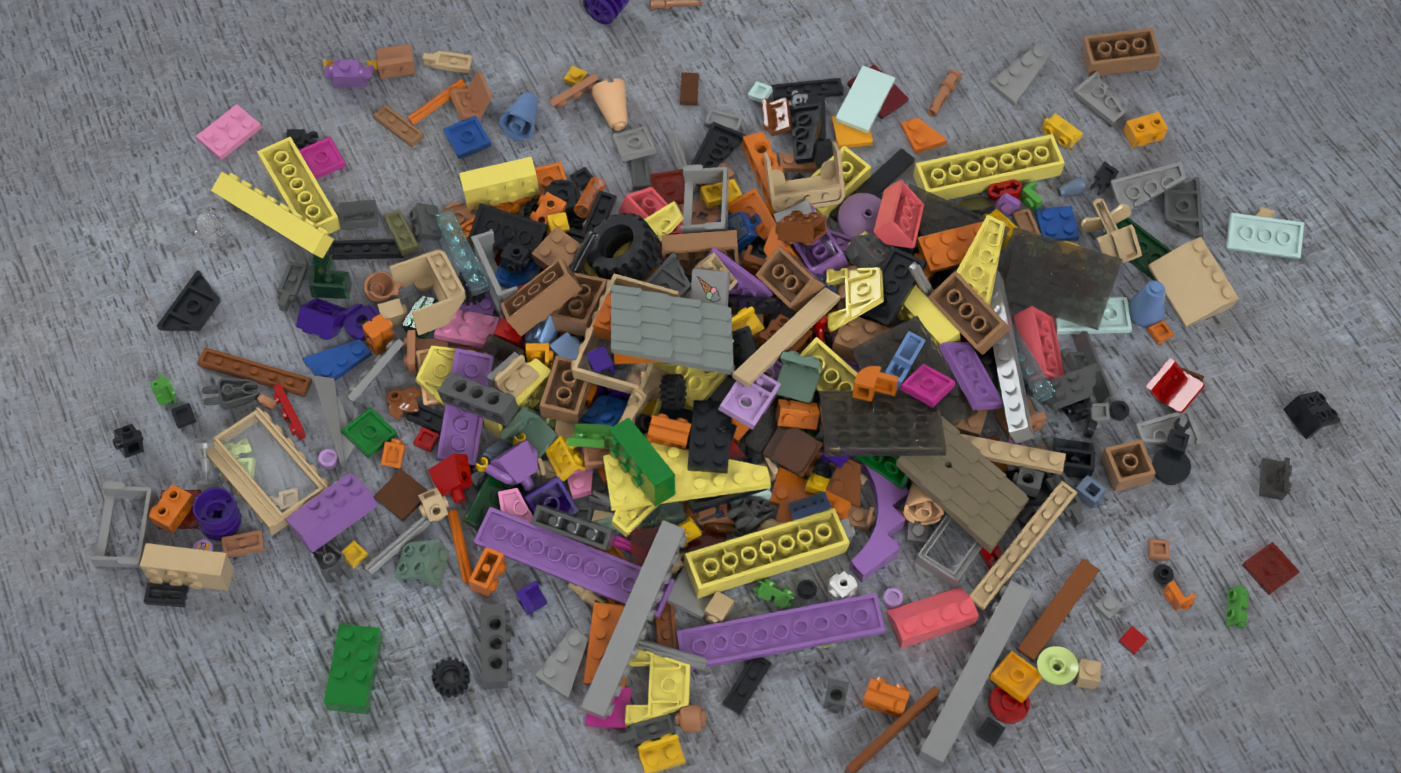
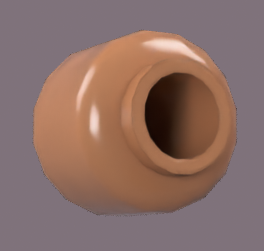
M700 705L684 706L680 709V712H676V725H680L683 732H700L703 727H706V710H702Z

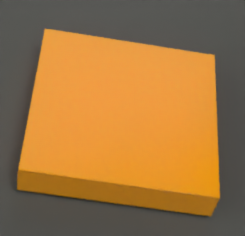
M832 116L833 131L839 149L843 146L853 148L873 145L871 130L868 134L836 122V116Z
M1012 650L989 677L990 680L1021 703L1026 700L1043 679L1035 667Z

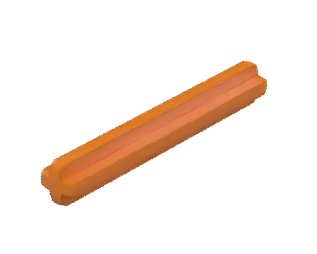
M459 79L409 115L408 121L412 125L421 121L451 99L449 94L451 89H465L467 87L465 81Z
M457 510L448 511V519L463 583L468 584L472 570Z

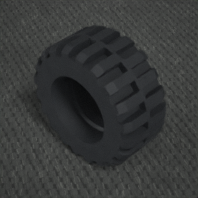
M634 213L614 214L609 219L601 221V224L593 229L598 234V238L587 257V263L599 278L611 280L613 274H618L640 281L642 277L645 278L649 275L648 272L654 269V263L659 258L660 241L653 229L641 216ZM632 242V245L624 254L613 258L615 252L622 245Z

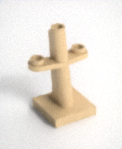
M1095 199L1093 206L1098 217L1084 218L1081 227L1087 233L1100 229L1105 230L1106 235L1098 237L1097 241L1106 268L1109 269L1141 257L1142 253L1133 225L1131 224L1119 230L1116 226V223L1130 216V207L1127 204H1120L1115 210L1109 212L1103 199Z
M653 366L643 391L639 388L632 390L619 423L629 417L635 424L636 417L640 415L648 400L657 401L661 397L659 395V391H661V388H659L660 381L663 379V375L670 373Z

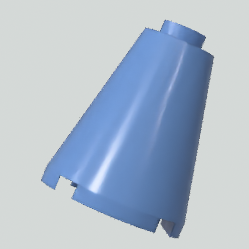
M523 93L501 115L499 126L500 128L502 126L504 129L503 133L509 138L517 141L531 138L534 132L538 108V98L533 93Z
M1150 281L1129 301V313L1135 324L1148 328L1163 320L1165 315V287L1161 282Z

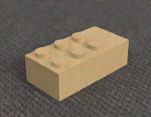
M149 543L145 545L140 563L141 569L151 583H169L174 586L185 585L197 590L209 588L229 591L234 567L226 553Z

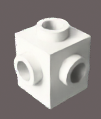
M843 571L840 575L835 574L830 578L827 592L834 601L852 598L856 596L858 585L853 576L847 575Z

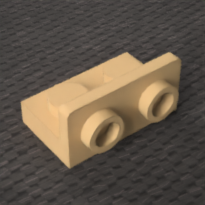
M521 354L519 357L512 359L506 369L496 374L494 379L495 388L502 393H510L517 398L539 378V373L525 362V357Z

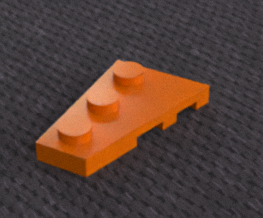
M756 187L728 203V211L731 214L745 212L750 216L755 213L760 216L762 223L755 228L758 236L766 242L771 228L774 226L776 228V222Z

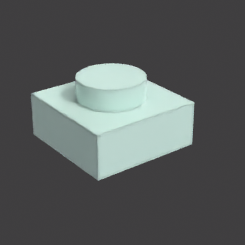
M756 81L748 93V97L763 104L762 99H768L773 91L772 87Z

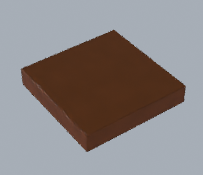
M400 469L373 497L378 503L404 522L421 504L418 495L428 490Z

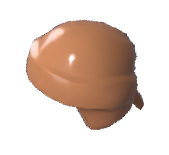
M385 271L370 274L363 285L365 296L373 302H384L395 295L398 296L400 294L398 290L402 288V283L395 284L392 276Z

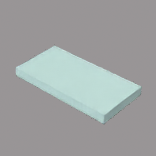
M862 66L835 121L868 134L895 82V77Z
M1230 213L1226 250L1300 259L1304 222Z
M1127 297L1061 298L1052 300L1057 334H1080L1082 331H1088V334L1131 333L1132 331Z

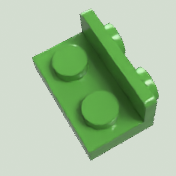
M576 423L574 425V436L567 438V446L596 448L610 446L608 442L609 428L613 426Z

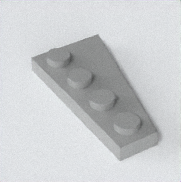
M1177 162L1111 180L1110 185L1117 206L1127 204L1133 210L1186 180V175L1182 163Z

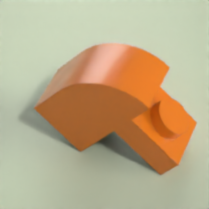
M880 366L863 368L859 371L854 381L852 397L872 402L875 392L895 396L898 376L882 373Z

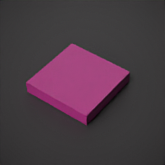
M331 137L299 150L315 179L346 167V163Z
M922 364L901 384L900 390L933 408L955 386L956 381Z
M623 687L620 696L614 699L613 704L615 708L612 715L607 716L606 720L587 713L586 726L625 730L628 727L625 724L626 705H630L632 688Z

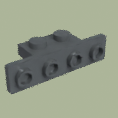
M1082 331L1073 340L1078 352H1068L1065 357L1071 371L1097 363L1099 372L1095 375L1096 383L1092 389L1098 403H1104L1113 396V393L1088 331Z

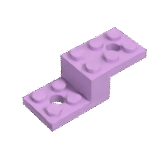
M778 360L765 371L771 375V378L762 374L749 387L736 381L718 410L753 430L763 413L767 412L777 396L781 386L777 380L783 363ZM741 401H744L745 403L749 404L750 406H749V407L743 406V405L741 404Z

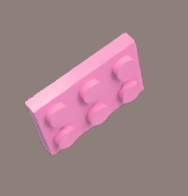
M236 104L200 132L196 138L218 159L223 160L262 127L258 121Z
M458 309L448 325L435 330L434 339L490 350L493 333L498 325L499 317Z

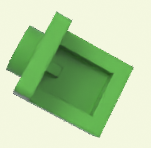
M1035 180L1030 184L1026 183L1022 187L1020 200L1026 208L1031 209L1034 213L1036 209H1040L1043 201L1035 193L1038 183Z

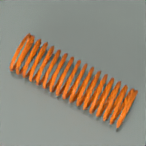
M599 177L590 179L574 207L576 215H578V207L582 205L588 210L583 211L586 213L579 214L586 216L582 218L588 217L596 200V195H598L599 190L603 191L606 184L603 179ZM597 179H600V180L603 182V183H602L603 186L601 187V186L598 185L597 183H591V182H597V181H599V180H597ZM593 184H596V185H598L600 188L597 189L596 187H593L592 185H593Z

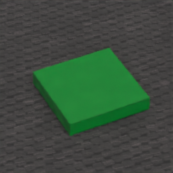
M371 407L341 431L368 459L385 445V442H390L392 438L397 436V432Z

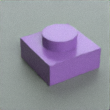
M1005 193L995 202L996 208L1009 216L1020 207L1021 201Z

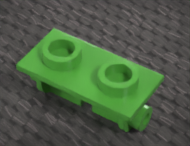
M159 372L160 378L153 381L150 386L157 402L160 405H166L173 401L176 405L177 402L174 397L177 394L168 377L163 378Z
M767 578L764 581L758 580L762 584L755 587L754 593H756V596L770 602L772 596H775L774 605L783 610L792 608L793 603L790 602L791 599H797V597L793 596V591L785 587L781 590L775 587V582Z
M1242 584L1229 589L1227 595L1226 627L1236 625V628L1244 629L1247 625V611L1241 608H1248L1249 593H1247L1246 589H1243Z

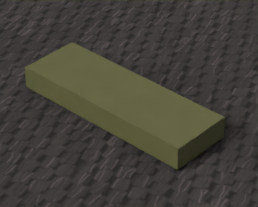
M401 210L384 214L383 219L401 255L419 251V245Z

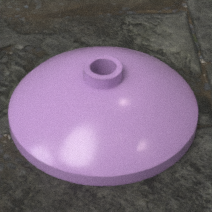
M857 193L846 198L841 204L837 215L838 225L842 233L851 237L859 236L865 231L868 234L874 233L881 199L868 193Z

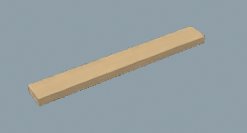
M824 287L734 371L732 378L749 387L781 357L783 351L786 352L840 301V296Z
M1063 481L1058 484L969 595L975 606L982 611L985 610L1076 496L1077 491Z

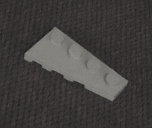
M1037 44L991 80L989 86L1015 107L1028 86L1034 81L1035 76L1039 74L1049 60L1050 53Z
M397 339L396 342L392 340L385 347L388 351L383 356L379 354L372 362L375 366L370 371L366 369L360 376L362 381L358 385L354 383L347 391L349 393L347 398L350 401L354 402L371 381L381 372L383 367L394 357L396 352L403 347L404 343L400 339Z

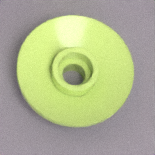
M1059 646L1049 647L1042 651L1038 657V672L1045 681L1051 684H1067L1078 673V661L1075 655L1066 648ZM1053 667H1059L1060 671L1054 670Z

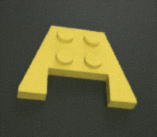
M841 268L840 271L826 269L827 284L835 286L845 283L846 308L828 314V328L831 332L884 302L883 276L880 268H857V270Z
M431 345L415 381L445 407L446 403L442 402L437 390L449 373H451L456 348Z
M639 650L636 659L632 658L629 666H650L648 705H626V726L676 712L684 706H689L690 665L668 657L664 658L655 655L653 652Z

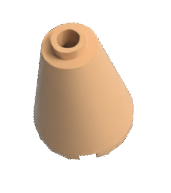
M615 78L613 79L614 82L609 83L608 80H604L592 87L591 95L609 127L615 131H620L627 125L626 85L622 79Z
M912 481L904 506L905 518L914 523V520L919 521L921 525L939 522L944 514V510Z

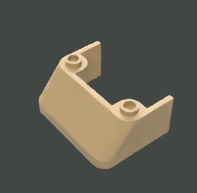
M832 142L834 160L825 161L820 168L821 176L785 181L784 173L780 169H771L767 152L763 153L771 205L776 212L783 211L806 200L814 208L840 204L844 200L845 191L841 151L836 142Z
M435 250L389 266L395 284L402 283V288L414 284L416 289L420 291H427L433 288L439 300L437 303L412 311L418 335L446 326L452 321L465 300L466 294L444 251Z

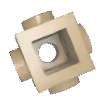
M437 488L418 495L422 504L419 506L420 512L423 517L427 516L429 522L440 521L444 516L448 515L446 508L449 507L447 499L445 496L441 497Z

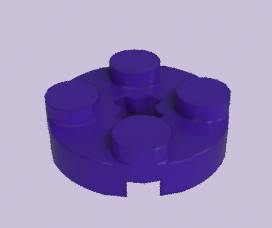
M356 304L346 311L343 321L346 333L356 340L365 341L363 326L359 324V320L372 321V318L380 314L378 309L369 304L368 306Z

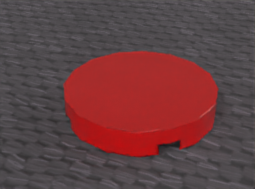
M997 685L990 694L988 707L991 714L998 721L1005 724H1014L1026 717L1030 709V699L1028 696L1021 703Z

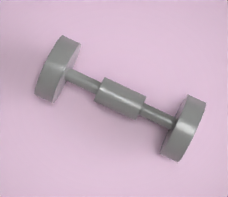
M213 439L194 441V448L202 449L203 452L201 468L202 472H204V480L196 482L197 489L200 490L217 487V480L208 479L210 465L206 449L214 447Z

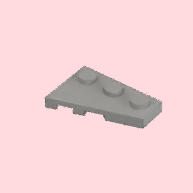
M1096 71L1073 91V95L1113 126L1124 117L1125 111L1115 96L1110 94L1108 86L1099 78L1100 74Z
M1186 409L1183 413L1175 412L1138 423L1134 426L1139 440L1142 439L1143 444L1165 445L1169 430L1174 429L1175 420L1180 418L1179 424L1182 427H1185L1187 421L1190 422L1189 429L1185 431V434L1190 435L1187 446H1201L1203 444L1189 409Z
M571 628L535 675L536 679L569 701L589 639L574 628Z

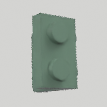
M783 351L780 358L783 365L777 380L781 386L777 395L804 403H811L823 369L821 362L813 356L803 357L795 351Z
M525 406L516 413V416L508 426L504 427L499 435L504 441L513 444L514 436L519 439L520 433H524L526 435L525 440H528L537 450L538 458L544 454L546 449L557 438V433L536 411Z
M436 540L405 543L395 572V578L398 580L422 579L432 587H439L449 550Z

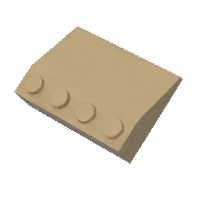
M1201 237L1183 244L1148 265L1156 281L1164 285L1165 296L1185 328L1231 309L1239 300L1238 295Z

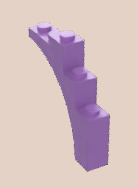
M859 461L861 472L869 478L868 483L873 491L877 514L871 538L862 551L850 561L849 569L862 583L899 554L900 545L891 536L904 526V515L897 508L906 502L909 488L906 485L902 490Z

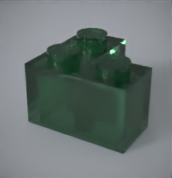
M313 254L309 280L312 298L350 299L352 286L350 274L347 271H335L336 266L333 255L325 254L321 258Z

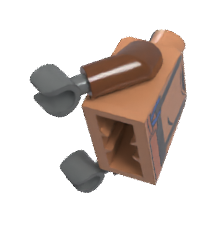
M730 502L695 513V517L692 518L694 522L698 521L708 531L722 534L733 533L736 537H741L745 534V532H739L738 528L732 525L735 524L734 518L728 516V513L732 510Z

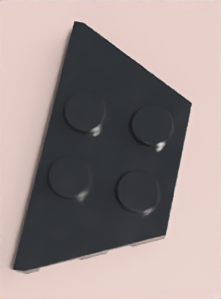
M199 270L194 273L157 324L158 330L200 331L220 304L219 297L212 290L209 283L206 282Z

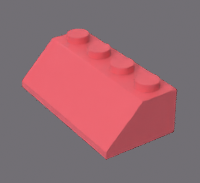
M902 179L884 190L873 232L886 245L913 248L915 247L924 203Z
M652 187L625 195L619 212L634 213L646 219L667 206L668 203ZM683 220L669 235L682 234L680 225H683ZM661 243V244H660V253H658V254L663 258V256H662V243Z
M1033 306L1013 315L1014 327L1018 336L1017 343L1021 351V361L1029 383L1036 386L1065 375L1054 318Z
M961 587L886 611L900 649L975 625L979 617L972 598Z

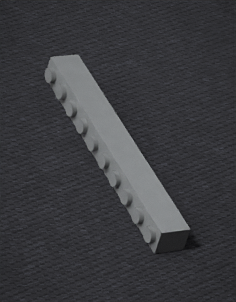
M997 270L990 307L1011 329L993 345L1009 433L1015 443H1020L1035 437L1004 281Z
M662 520L582 703L581 709L583 712L602 720H606L607 716L612 715L615 708L613 704L614 699L620 696L623 685H621L623 678H628L632 668L629 666L632 658L636 659L640 648L637 647L640 639H645L648 631L646 625L648 621L652 622L655 616L656 602L660 603L664 594L662 588L664 584H668L672 575L670 573L672 565L676 566L680 557L678 551L680 547L684 548L688 537L685 536L684 528Z
M1010 581L1008 587L1003 586L999 594L1002 597L1000 602L995 601L990 610L993 613L991 619L986 618L981 627L984 630L982 636H976L972 644L975 646L974 651H969L963 661L966 663L965 668H959L954 678L957 680V683L954 687L950 685L945 695L948 697L946 703L941 702L936 712L939 715L937 720H932L927 728V731L930 732L927 739L923 737L917 747L920 750L919 758L938 768L942 767L1033 591L1013 581Z

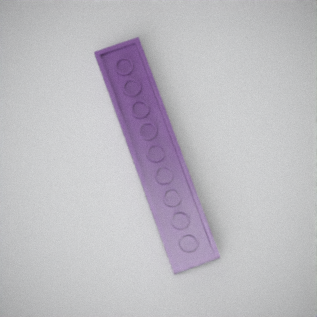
M489 507L473 541L476 546L484 549L488 547L501 552L506 558L623 605H626L642 568L492 507ZM670 578L669 583L664 584L662 588L664 594L660 603L656 602L654 610H656L654 617L660 618L675 580Z
M877 593L683 629L676 632L680 651L706 658L708 661L707 668L885 634L886 630Z

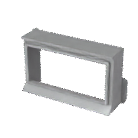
M702 165L684 166L683 225H680L681 233L728 231L729 175L727 167L703 168ZM722 182L721 222L692 225L694 184Z
M490 229L488 232L471 237L475 247V264L480 274L484 276L486 288L500 318L506 319L500 304L517 292L518 288L517 286L509 289L501 287L496 279L495 273L498 266L493 257L494 233Z
M105 481L103 483V491L106 496L96 555L91 556L90 560L95 568L99 566L141 568L140 563L146 543H148L151 525L149 515L151 508L154 506L155 494L152 488L127 487L124 482ZM115 499L145 500L136 557L106 556Z
M946 514L918 553L914 566L927 576L932 577L935 575L956 589L960 579L978 555L982 546L975 541L954 572L927 556L953 519Z

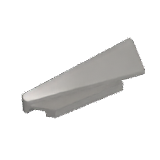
M313 376L341 467L345 468L346 462L350 455L355 452L356 446L341 433L342 429L348 425V421L340 396L337 397L334 378Z

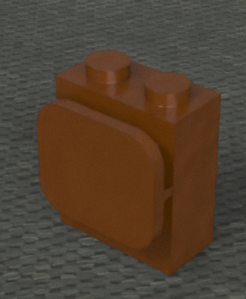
M779 426L763 454L805 479L806 476L810 477L811 473H813L815 469L813 465L817 459H821L825 445L798 428Z

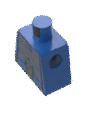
M737 212L728 216V230H737L738 253L758 237L755 227L762 223V220L757 213L750 216L745 212Z

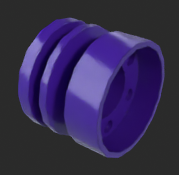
M583 0V6L588 15L600 24L609 25L619 15V12L624 9L629 0Z
M217 487L209 488L196 497L193 504V513L202 533L206 537L218 541L221 540V537L234 535L239 530L242 518L232 493Z

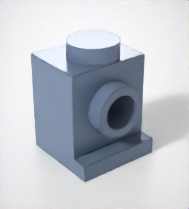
M1089 475L1075 488L1079 499L1091 509L1095 505L1099 507L1105 500L1103 495L1106 488Z

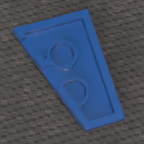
M358 339L304 357L302 360L315 376L334 378V381H336L372 356V353Z

